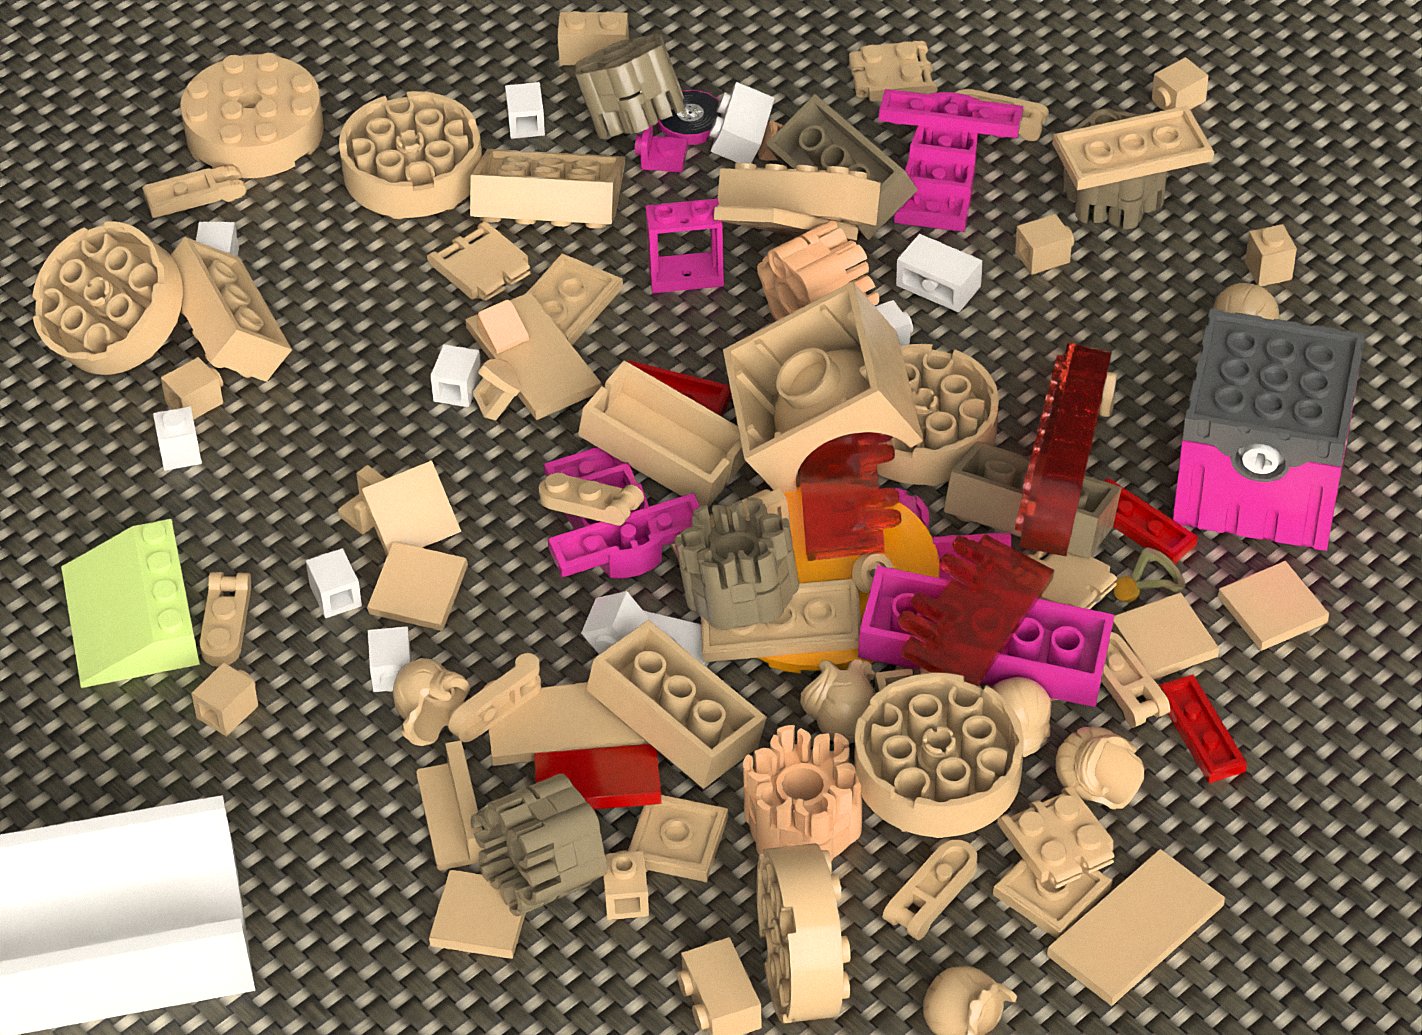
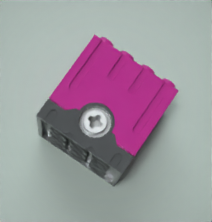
M1210 308L1201 353L1199 354L1195 380L1193 381L1185 416L1173 521L1182 526L1188 525L1198 529L1221 533L1227 532L1261 540L1264 538L1266 540H1275L1278 543L1301 547L1303 545L1327 551L1366 333L1354 331L1351 333L1335 328L1317 325L1308 326L1298 322L1280 319L1271 320L1261 316L1237 312L1228 313L1223 312L1224 310Z

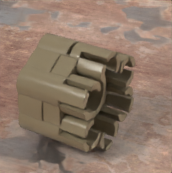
M660 33L618 41L575 63V75L599 139H606L608 137L607 132L613 137L623 132L631 134L647 130L649 126H654L658 123V119L662 120L673 116L671 109H674L675 113H680L685 109L683 103L684 96Z
M1099 109L1079 123L1077 127L1069 131L1144 114ZM1064 167L1062 190L1063 193L1067 192V197L1075 201V216L1079 221L1088 223L1089 207L1093 205L1092 221L1093 223H1101L1106 219V209L1109 206L1108 221L1110 224L1118 227L1121 221V210H1124L1123 229H1133L1138 226V222H1141L1143 212L1156 210V204L1160 208L1163 206L1167 171L1077 190Z
M746 498L750 521H746L743 502L739 500L730 505V513L733 525L730 526L725 506L713 505L712 507L715 527H711L708 506H701L693 512V527L685 529L681 532V537L676 536L675 538L687 607L697 612L700 617L710 622L712 627L719 630H729L758 623H769L779 619L799 588L789 520L787 518L782 519L781 515L768 514L765 504L759 498Z
M564 774L555 775L489 802L485 810L471 816L472 828L475 829L482 825L485 828L474 833L477 844L480 848H484V850L479 852V861L481 863L487 862L480 865L481 873L487 882L490 881L494 889H500L502 899L506 905L515 901L518 902V904L510 907V912L514 916H520L590 886L593 881L607 874L608 865L604 854L597 815Z

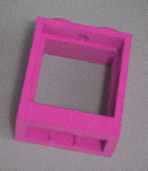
M718 198L645 205L648 269L652 293L724 286L722 221L714 220L715 207L719 205ZM710 229V252L658 257V234Z

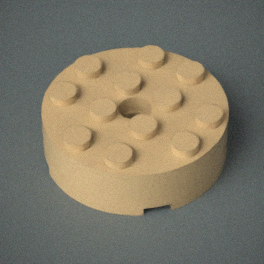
M273 53L227 56L223 61L217 62L197 74L187 85L181 98V114L186 142L194 159L197 162L202 160L212 166V169L235 165L241 174L240 178L266 177L295 167L294 161L306 153L311 155L318 147L323 136L324 123L320 93L314 77L301 65L278 57Z
M411 91L406 92L407 97L387 100L386 96L377 98L355 111L344 124L339 138L343 178L350 195L367 209L390 216L393 219L424 217L437 214L445 210L454 209L460 202L470 195L471 173L482 158L481 139L475 117L465 106L456 100L440 94Z
M109 221L104 222L103 226L89 230L84 227L63 240L44 262L37 276L32 297L36 299V316L33 317V322L43 342L54 352L81 370L99 375H111L130 370L150 359L164 344L176 326L183 299L180 271L174 259L165 249L134 226Z
M933 344L900 346L923 441L909 447L903 441L887 434L875 432L854 433L853 452L856 457L872 472L890 480L906 484L937 486L941 483L949 482L951 471L976 442L979 441L994 446L997 436L998 391L989 372L972 357L955 349L953 354L932 350Z
M924 673L902 678L876 693L870 699V705L862 717L858 718L855 730L854 767L856 776L861 784V796L880 818L901 830L913 834L943 838L979 830L999 818L1009 808L1018 793L1024 750L1023 730L1020 720L1011 705L999 693L987 685L985 689H982L976 685L964 682V676L949 673Z
M816 843L763 849L764 854H759L757 864V914L760 938L765 937L767 943V959L763 964L770 997L777 1017L782 1023L837 1017L841 1010L842 999L850 997L848 975L846 972H843V963L850 962V945L847 936H841V924L836 902L841 900V885L838 874L831 875L830 853L828 850H821L820 846Z

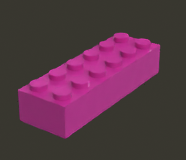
M877 565L860 628L858 657L920 670V667L956 663L958 675L964 676V680L992 686L1004 679L1013 677L1029 678L1040 684L1048 693L1049 698L1096 707L1115 615Z

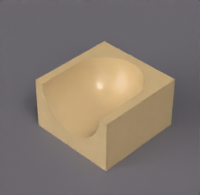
M853 281L723 349L744 459L773 490L780 488L783 493L796 491L797 487H801L798 470L805 458L820 445L843 435L860 432L882 433L903 441L909 447L923 441L897 332Z

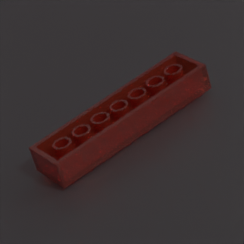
M1067 342L1064 356L1058 354L1056 356L1054 370L1052 371L1050 385L1024 480L1021 504L1014 529L1022 532L1019 547L1067 557L1112 355L1111 351Z

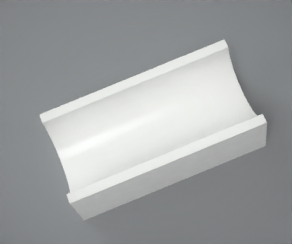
M223 795L0 835V1035H18L255 991L236 858Z

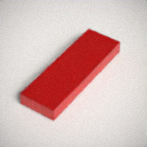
M1110 478L1104 480V482L1120 486ZM1121 488L1113 528L1144 548L1148 547L1162 552L1174 564L1197 545V535L1125 488Z
M1194 674L1158 685L1170 703V713H1168V716L1209 784L1246 772V760Z

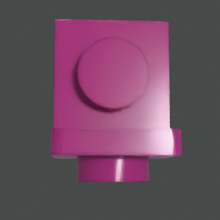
M649 126V129L644 130L643 134L636 135L635 154L641 155V169L683 173L688 151V139L653 136V126Z

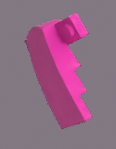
M885 89L879 109V121L891 122L897 125L908 124L918 126L910 145L909 160L905 168V172L918 191L895 213L894 223L965 232L973 192L978 133L995 135L1002 138H1018L1023 118V106L979 101V99L969 95L951 92L922 94Z
M598 447L544 463L546 477L554 473H563L568 476L597 481L623 489L627 485H634L644 495V501L637 509L630 510L629 518L622 525H613L565 513L574 530L548 538V548L561 577L600 566L610 578H629L641 575L654 569L662 562V546L675 542L677 535L681 534L685 529L693 527V512L700 507L694 493L649 507L641 484L637 485L629 463L622 462Z

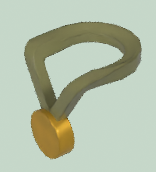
M1146 547L1138 559L1132 576H1124L1116 581L1117 585L1114 587V595L1118 600L1130 603L1136 600L1140 589L1165 587L1179 593L1185 588L1186 584L1181 572L1165 554ZM1151 560L1162 564L1172 576L1174 583L1168 580H1139L1147 561Z

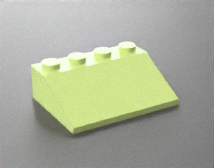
M172 519L132 526L61 566L81 688L200 665Z

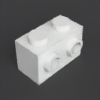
M736 82L731 93L727 94L724 92L719 102L717 112L722 115L721 117H716L709 136L714 137L710 152L737 163L751 164L761 146L775 98Z
M919 234L897 259L896 286L956 312H960L981 287L982 260Z

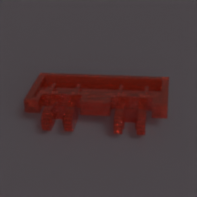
M875 432L843 435L820 445L802 462L799 470L808 561L886 552L884 533L881 529L896 527L901 523L900 511L893 508L889 509V507L897 505L900 499L898 490L879 488L878 469L875 464L893 461L895 458V448L891 444L878 445L879 443L891 441L893 436Z
M986 534L983 535L978 543L968 539V537L959 535L951 544L957 554L977 566L951 553L944 554L940 559L939 566H941V569L961 582L952 578L937 600L919 592L915 593L911 599L910 605L919 614H923L925 617L936 622V624L906 610L902 611L897 619V623L906 632H910L915 637L927 642L926 644L910 636L902 648L901 657L931 673H949L964 676V682L976 686L981 683L1049 586L1055 571Z

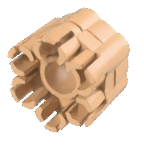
M830 220L770 250L768 255L758 264V275L762 282L769 309L776 321L850 283V281L852 282V280L874 306L879 303L878 292H873L869 295L865 293L875 287L872 279L868 275H864L869 272L868 263L865 261L846 270L866 260L867 256L862 247L856 245V242L852 240L847 242V237L841 228L831 232V230L837 228L835 221Z
M786 725L777 729V735H773L771 739L770 749L761 748L754 751V769L753 757L749 754L745 757L743 761L744 817L750 825L751 835L756 842L758 854H764L763 849L816 843L820 846L821 850L829 851L832 861L850 843L855 842L862 833L861 784L856 776L854 765L849 763V741L843 735L835 733L834 751H830L829 733L817 735L814 738L813 749H811V735L809 732L800 728L797 731V744H795V725Z

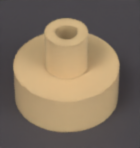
M877 553L864 554L856 560L852 570V577L859 590L870 593L877 565L894 569L891 561L885 555Z

